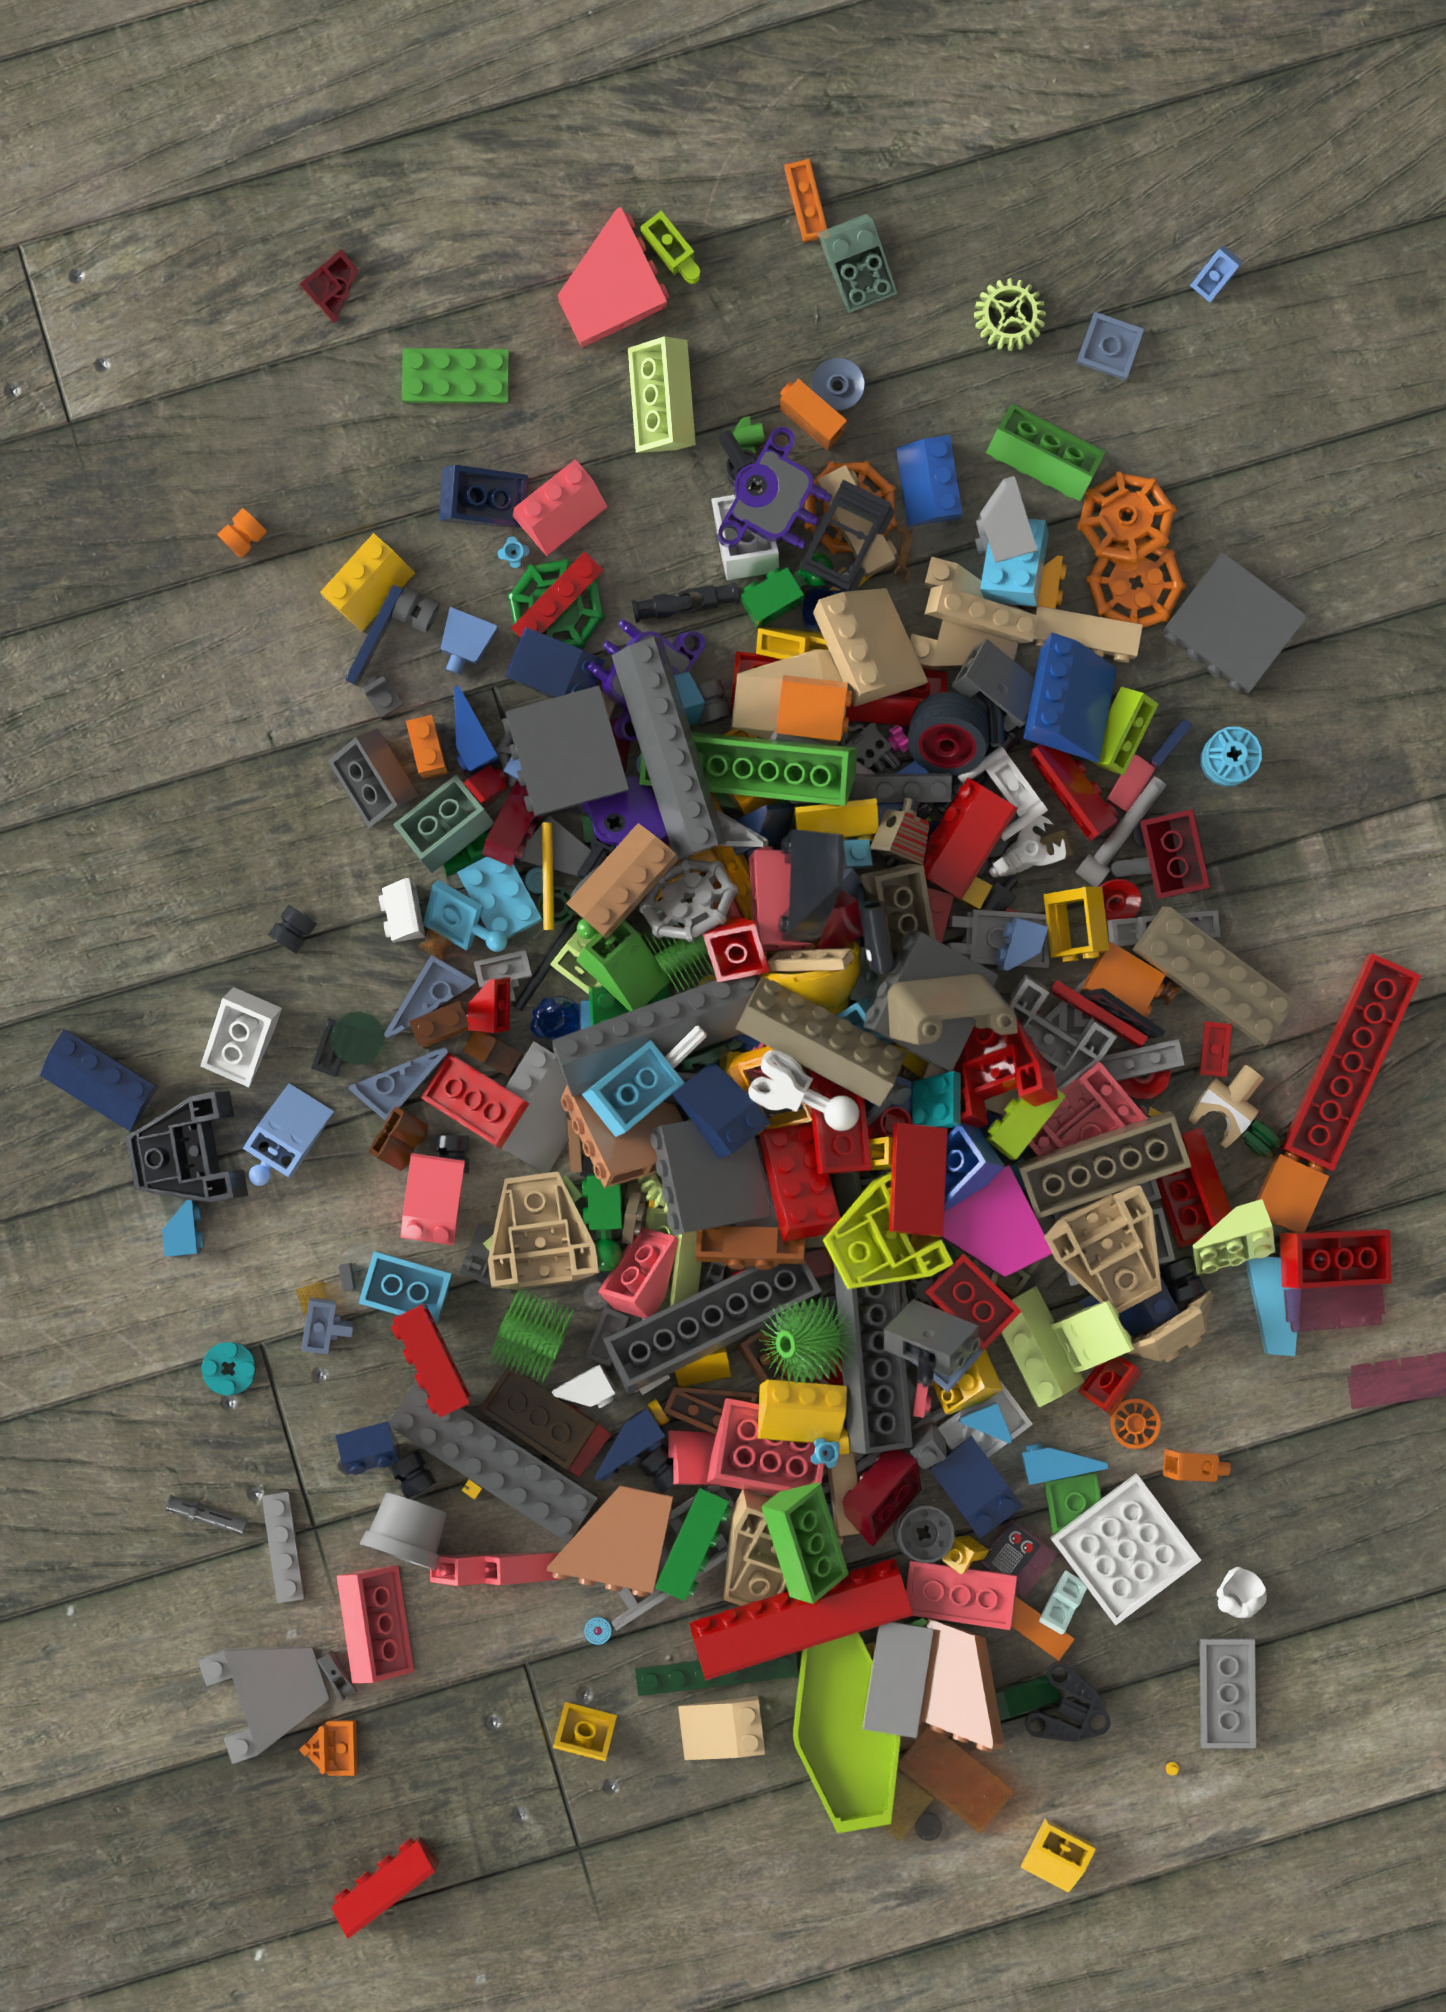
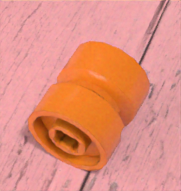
M244 508L232 518L233 525L227 524L217 534L241 559L250 551L251 541L258 543L267 533V530Z

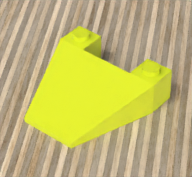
M891 1172L873 1180L823 1239L847 1289L929 1277L953 1264L942 1240L930 1242L914 1251L906 1234L889 1232Z

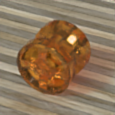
M429 929L425 942L420 943L419 948L442 960L444 950L449 948L452 942Z

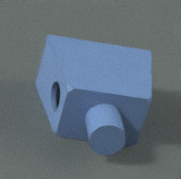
M450 607L441 644V651L451 656L446 670L456 675H461L465 662L477 666L499 631L498 626Z

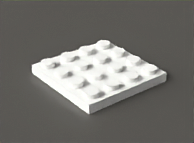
M1136 1473L1050 1538L1115 1625L1202 1561Z

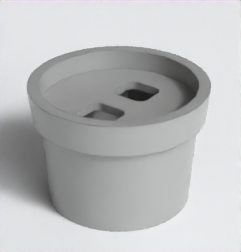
M386 1492L370 1530L365 1531L359 1544L383 1554L436 1570L439 1560L437 1550L447 1513Z

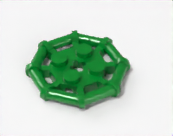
M568 558L527 566L528 569L513 591L507 595L513 624L523 616L521 604H529L530 608L557 580L543 581L540 575L559 572L560 577L573 564ZM534 579L538 584L536 590L530 597L523 595ZM598 579L583 592H589L592 609H583L580 596L546 631L547 636L553 638V634L569 632L572 639L562 640V642L580 649L585 648L586 642L601 620H605L606 615L602 609ZM581 617L590 618L580 634H578L574 627L579 623Z

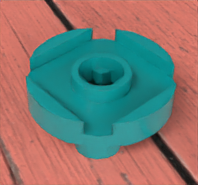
M234 1342L219 1343L212 1347L204 1357L201 1366L203 1379L207 1386L218 1394L224 1396L239 1394L245 1391L254 1381L256 1361L252 1352L243 1344ZM224 1362L228 1364L235 1363L236 1366L233 1369L235 1374L233 1376L229 1373L226 1375L223 1373Z

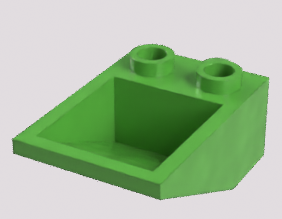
M584 919L579 921L577 925L579 936L584 939H591V941L582 949L576 961L630 1012L644 1007L670 982L639 933L625 920L607 940Z

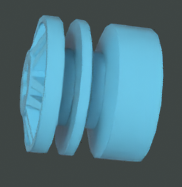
M1226 727L1217 731L1204 744L1200 754V764L1205 776L1212 783L1222 787H1234L1245 782L1258 770L1262 760V748L1258 739L1249 730L1241 727ZM1231 749L1233 753H1238L1239 755L1235 762L1233 758L1227 757Z

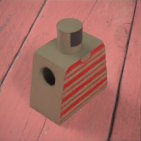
M904 798L901 811L886 810L870 849L904 863L923 865L929 823L916 817L920 802Z

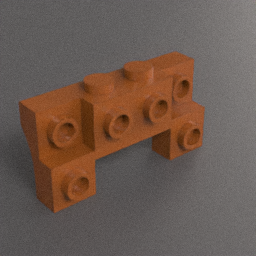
M723 1226L697 1231L695 1258L696 1262H723L724 1266H728L731 1269L755 1266L760 1270H769L772 1267H778V1263L805 1264L806 1238L783 1242L780 1228L778 1230V1227Z

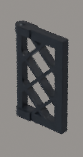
M1087 989L1080 993L1084 998L1092 1001L1148 1036L1147 1040L1163 1037L1165 1031L1106 989Z

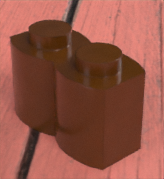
M396 1106L387 1117L383 1129L374 1139L369 1153L402 1171L410 1164L411 1153L414 1152L419 1143L425 1140L428 1125Z

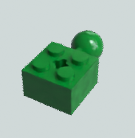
M815 552L812 560L834 571L830 558L823 553ZM779 567L766 575L767 579L760 584L755 581L743 589L744 593L741 594V604L758 630L759 627L769 624L801 605L804 594L800 588L807 584L819 587L825 585L826 582L802 570L792 575L788 567L783 570Z
M588 1173L587 1179L582 1181L583 1197H588V1206L583 1208L584 1224H589V1230H596V1240L593 1242L596 1247L598 1270L607 1272L615 1269L622 1258L619 1244L612 1239V1229H622L623 1226L621 1183L604 1188L601 1180L597 1179L595 1173Z

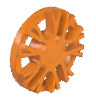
M1132 1398L1123 1401L1110 1418V1429L1114 1438L1127 1448L1141 1449L1147 1447L1155 1441L1160 1432L1161 1421L1157 1410L1152 1404L1143 1399ZM1132 1403L1133 1412L1128 1413L1124 1406ZM1138 1403L1143 1404L1140 1414L1136 1413ZM1149 1407L1154 1415L1144 1418L1143 1413ZM1119 1410L1127 1415L1125 1419L1117 1414ZM1115 1419L1122 1420L1124 1425L1121 1428H1115ZM1146 1421H1156V1425L1146 1426ZM1146 1428L1155 1431L1150 1439L1144 1435ZM1126 1429L1128 1431L1122 1437L1118 1436V1433ZM1129 1434L1134 1435V1444L1125 1442ZM1137 1434L1142 1435L1144 1443H1139Z

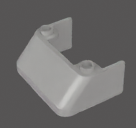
M1014 476L1005 478L981 511L979 520H976L979 538L975 539L977 551L979 554H984L986 558L989 541L995 563L1037 551Z

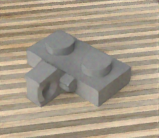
M526 950L474 962L480 989L490 979L510 977V1003L516 1002L513 988L519 986L518 980L532 977Z

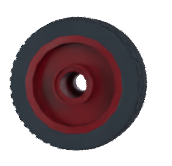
M941 692L928 696L916 706L910 721L908 745L913 759L921 767L934 773H951V776L970 772L980 765L988 749V714L980 703L964 694Z

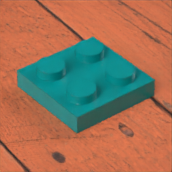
M951 1071L913 1082L912 1124L940 1128H951L960 1125L961 1073Z

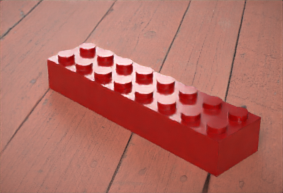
M1373 953L1366 956L1286 1133L1283 1145L1280 1147L1281 1150L1320 1166L1326 1171H1334L1421 975Z

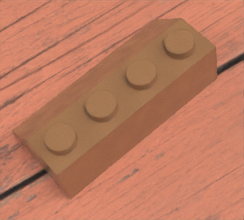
M638 823L566 904L607 940L676 863L678 857L659 838Z

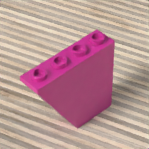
M1010 1166L1005 1167L987 1186L944 1212L943 1236L941 1238L1003 1278L1052 1255L1044 1238L1045 1235Z

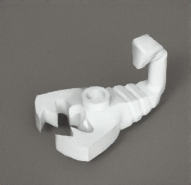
M1041 815L1020 831L1017 841L1011 844L1000 856L999 860L993 863L994 866L990 868V875L994 878L1020 873L1033 865L1044 866L1064 860L1066 856L1064 840L1062 838L1060 847L1053 843L1054 854H1048L1046 845L1040 843L1041 837L1033 832V827L1037 826L1045 831L1044 823L1054 824Z

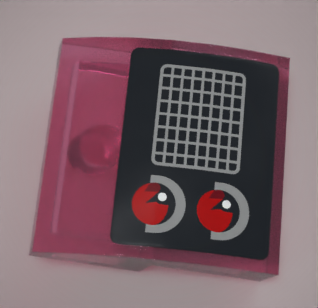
M1012 1519L988 1549L989 1552L986 1558L979 1562L990 1571L1018 1575L1016 1591L1023 1597H1026L1058 1554Z

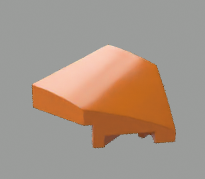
M356 1720L327 1721L319 1727V1730L299 1751L311 1759L320 1769L319 1772L322 1775L325 1773L329 1776L357 1775Z

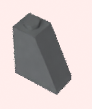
M549 816L544 823H552L553 871L580 878L577 873L591 850ZM541 825L526 843L527 846L522 858L516 859L521 863L542 868Z

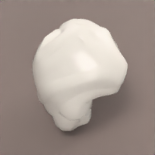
M1235 1567L1228 1571L1220 1588L1217 1590V1596L1219 1597L1218 1607L1222 1612H1226L1234 1617L1250 1618L1262 1609L1266 1603V1587L1254 1572L1241 1567Z

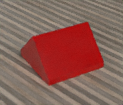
M731 916L726 919L727 921L723 925L719 924L703 933L718 982L770 972L755 921Z
M1118 1356L1096 1365L1077 1392L1112 1416L1140 1378L1142 1372L1135 1365Z

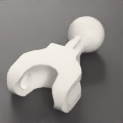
M770 1050L764 1054L761 1068L763 1073L772 1079L759 1077L751 1083L749 1096L754 1102L770 1110L789 1108L796 1112L803 1102L823 1112L827 1124L838 1131L848 1130L857 1123L859 1108L854 1100L847 1096H837L829 1099L808 1089L813 1078L802 1071L801 1065L795 1058L777 1050Z

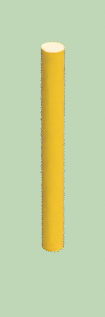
M545 822L542 823L544 930H554L552 823Z

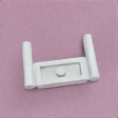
M1002 746L984 757L980 765L973 770L958 776V779L964 784L967 777L973 779L986 770L1006 800L1018 807L1016 814L1020 818L1006 827L1001 835L1003 841H1006L1048 811Z

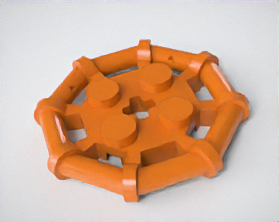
M865 460V462L833 463L831 461L827 463L828 466L813 481L814 484H817V479L846 465L849 471L853 469L855 473H859L858 480L860 484L857 485L858 487L891 502L895 512V491L897 490L895 485H891L870 465L869 461ZM866 476L881 490L873 493L863 483ZM809 494L805 501V509L816 516L815 500L823 502L824 514L827 513L829 508L825 500ZM895 513L886 532L883 534L884 537L892 528L897 526L898 522L896 521ZM806 522L804 524L805 530H809L813 534L817 525ZM830 523V526L837 535L833 539L826 532L821 542L834 555L836 553L852 552L847 542H841L843 534L840 528Z
M1118 471L1116 475L1085 491L1086 497L1080 520L1077 522V529L1083 532L1096 551L1095 555L1099 558L1104 556L1136 564L1141 558L1162 546L1166 547L1169 543V532L1177 509L1176 505L1172 504L1162 491L1156 478L1152 477L1149 479L1123 474L1121 471ZM1125 485L1139 487L1142 490L1141 492L1136 491V493L1129 492V489H1125ZM1117 486L1118 491L1106 498L1103 496L1104 493ZM1152 494L1159 506L1153 507L1147 496ZM1095 503L1101 505L1099 517H1091ZM1121 513H1132L1131 521H1122ZM1154 516H1162L1159 531L1153 528ZM1100 526L1106 534L1102 541L1094 531V527ZM1147 535L1152 538L1151 541L1136 549L1135 542ZM1112 541L1119 545L1129 544V550L1110 547Z
M1145 537L1135 542L1136 549L1151 540ZM1115 542L1110 547L1128 550L1129 544L1119 545ZM1163 546L1151 552L1160 557L1156 563L1145 557L1138 560L1136 564L1104 556L1098 557L1090 575L1086 577V583H1089L1098 610L1097 615L1108 619L1143 625L1142 628L1163 621L1168 622L1182 591L1186 590V583H1183L1174 556L1176 552ZM1110 560L1115 566L1109 578L1103 577L1101 575ZM1165 563L1172 580L1171 582H1164L1163 574L1159 568ZM1139 577L1143 587H1137L1136 590L1131 589L1132 584L1129 582V579ZM1101 585H1108V588H1110L1112 600L1106 603ZM1162 590H1171L1162 607L1157 602ZM1117 604L1131 611L1130 617H1127L1113 610L1112 608ZM1152 607L1155 612L1138 618L1137 611Z

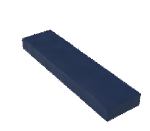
M395 585L392 586L345 678L346 681L358 686L392 620L393 609L403 589Z

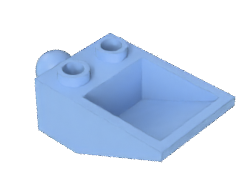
M289 1083L243 1147L246 1152L262 1161L260 1165H255L250 1169V1181L256 1186L265 1185L270 1179L269 1170L271 1167L292 1179L334 1111ZM263 1142L269 1144L266 1152L260 1150V1144ZM286 1156L292 1159L289 1166L282 1164V1160Z

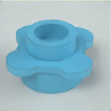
M509 537L503 549L498 551V557L501 560L505 559L508 561L512 568H518L523 557L529 554V547L518 542L516 537ZM512 550L516 551L515 555L511 554Z
M823 1438L816 1439L814 1442L815 1451L811 1456L812 1463L815 1465L825 1464L828 1468L835 1467L839 1456V1444L835 1441L826 1442Z

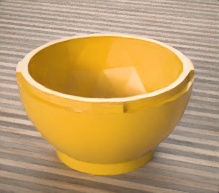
M853 941L842 948L852 949L853 959L845 970L770 971L759 974V977L761 979L764 976L773 980L789 991L797 993L808 1001L837 1015L847 1008L849 1004L848 997L860 976V946L857 942ZM812 945L808 950H812L815 946ZM765 951L768 961L776 951Z

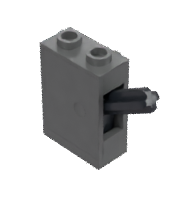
M986 639L971 650L952 687L961 694L973 698V700H976L983 706L988 714L989 743L992 747L1004 745V730L1009 732L1016 726L1020 728L1026 723L1035 678Z
M914 1299L884 1329V1350L917 1363V1382L923 1384V1387L933 1384L934 1371L950 1377L957 1369L963 1366L965 1360L972 1353H975L980 1345L978 1325Z

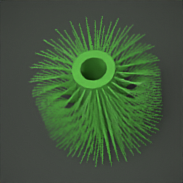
M703 934L697 936L695 941L688 942L686 939H680L676 942L673 938L674 944H670L667 948L664 945V950L661 951L660 949L659 953L655 952L654 957L666 977H670V979L672 975L676 976L677 972L683 969L686 971L685 968L688 966L692 970L690 965L693 963L701 974L695 964L698 960L708 975L700 961L701 958H704L711 969L704 957L709 955Z
M524 1291V1294H522L524 1296H521L520 1302L518 1297H520L519 1295L521 1294L519 1293L521 1292H517L513 1303H511L510 1310L503 1319L498 1332L499 1337L496 1338L497 1340L494 1344L495 1346H493L490 1358H494L493 1355L497 1352L498 1356L496 1357L498 1358H495V1362H498L497 1359L500 1358V1354L503 1351V1358H501L502 1362L500 1363H504V1358H508L505 1366L508 1367V1362H511L510 1359H512V1356H515L510 1370H512V1366H515L516 1360H518L516 1370H519L522 1361H525L521 1374H523L528 1365L527 1363L531 1360L528 1372H526L528 1373L526 1375H529L531 1367L535 1364L531 1379H533L536 1371H538L539 1365L542 1364L536 1381L539 1380L538 1378H540L543 1369H545L546 1371L542 1382H544L554 1359L557 1358L566 1336L565 1332H567L566 1330L574 1311L570 1312L571 1314L567 1317L566 1323L563 1324L569 1307L566 1308L567 1310H565L560 1319L563 1306L560 1307L557 1312L558 1314H556L558 1305L556 1303V1307L553 1308L554 1310H552L549 1316L553 1300L551 1301L552 1303H549L548 1309H546L548 1299H545L543 1307H541V1310H538L539 1305H541L540 1301H542L540 1299H543V1296L539 1298V1303H536L537 1306H535L537 1296H534L531 1304H529L532 1292H530L531 1295H528V1300H524L526 1297L525 1292H527Z
M821 1297L819 1298L818 1306H816L813 1299H811L810 1306L803 1300L801 1308L795 1301L794 1306H798L796 1314L793 1311L794 1306L792 1309L789 1303H786V1312L779 1304V1307H781L780 1312L783 1311L781 1317L785 1313L782 1319L774 1310L777 1320L779 1319L780 1323H783V1329L772 1320L777 1330L779 1328L780 1331L777 1333L772 1329L778 1336L770 1335L769 1337L775 1338L776 1342L764 1345H776V1347L768 1349L777 1348L776 1352L772 1355L779 1352L777 1356H782L776 1368L777 1370L784 1360L782 1378L790 1362L791 1372L789 1368L788 1385L793 1369L795 1372V1366L796 1375L794 1380L796 1385L799 1375H801L802 1382L805 1383L806 1376L811 1375L812 1369L814 1376L816 1374L817 1377L819 1376L822 1379L824 1372L829 1379L830 1368L833 1366V1363L835 1362L839 1368L841 1367L839 1366V1360L837 1362L836 1358H833V1352L844 1361L837 1348L844 1352L841 1349L842 1347H839V1343L843 1342L840 1341L842 1338L840 1335L850 1332L839 1333L843 1327L837 1329L838 1325L835 1326V1322L838 1319L837 1316L832 1322L831 1315L833 1317L834 1305L830 1315L828 1312L826 1320L827 1301L823 1314L822 1305V1316H820ZM808 1376L813 1382L814 1376Z

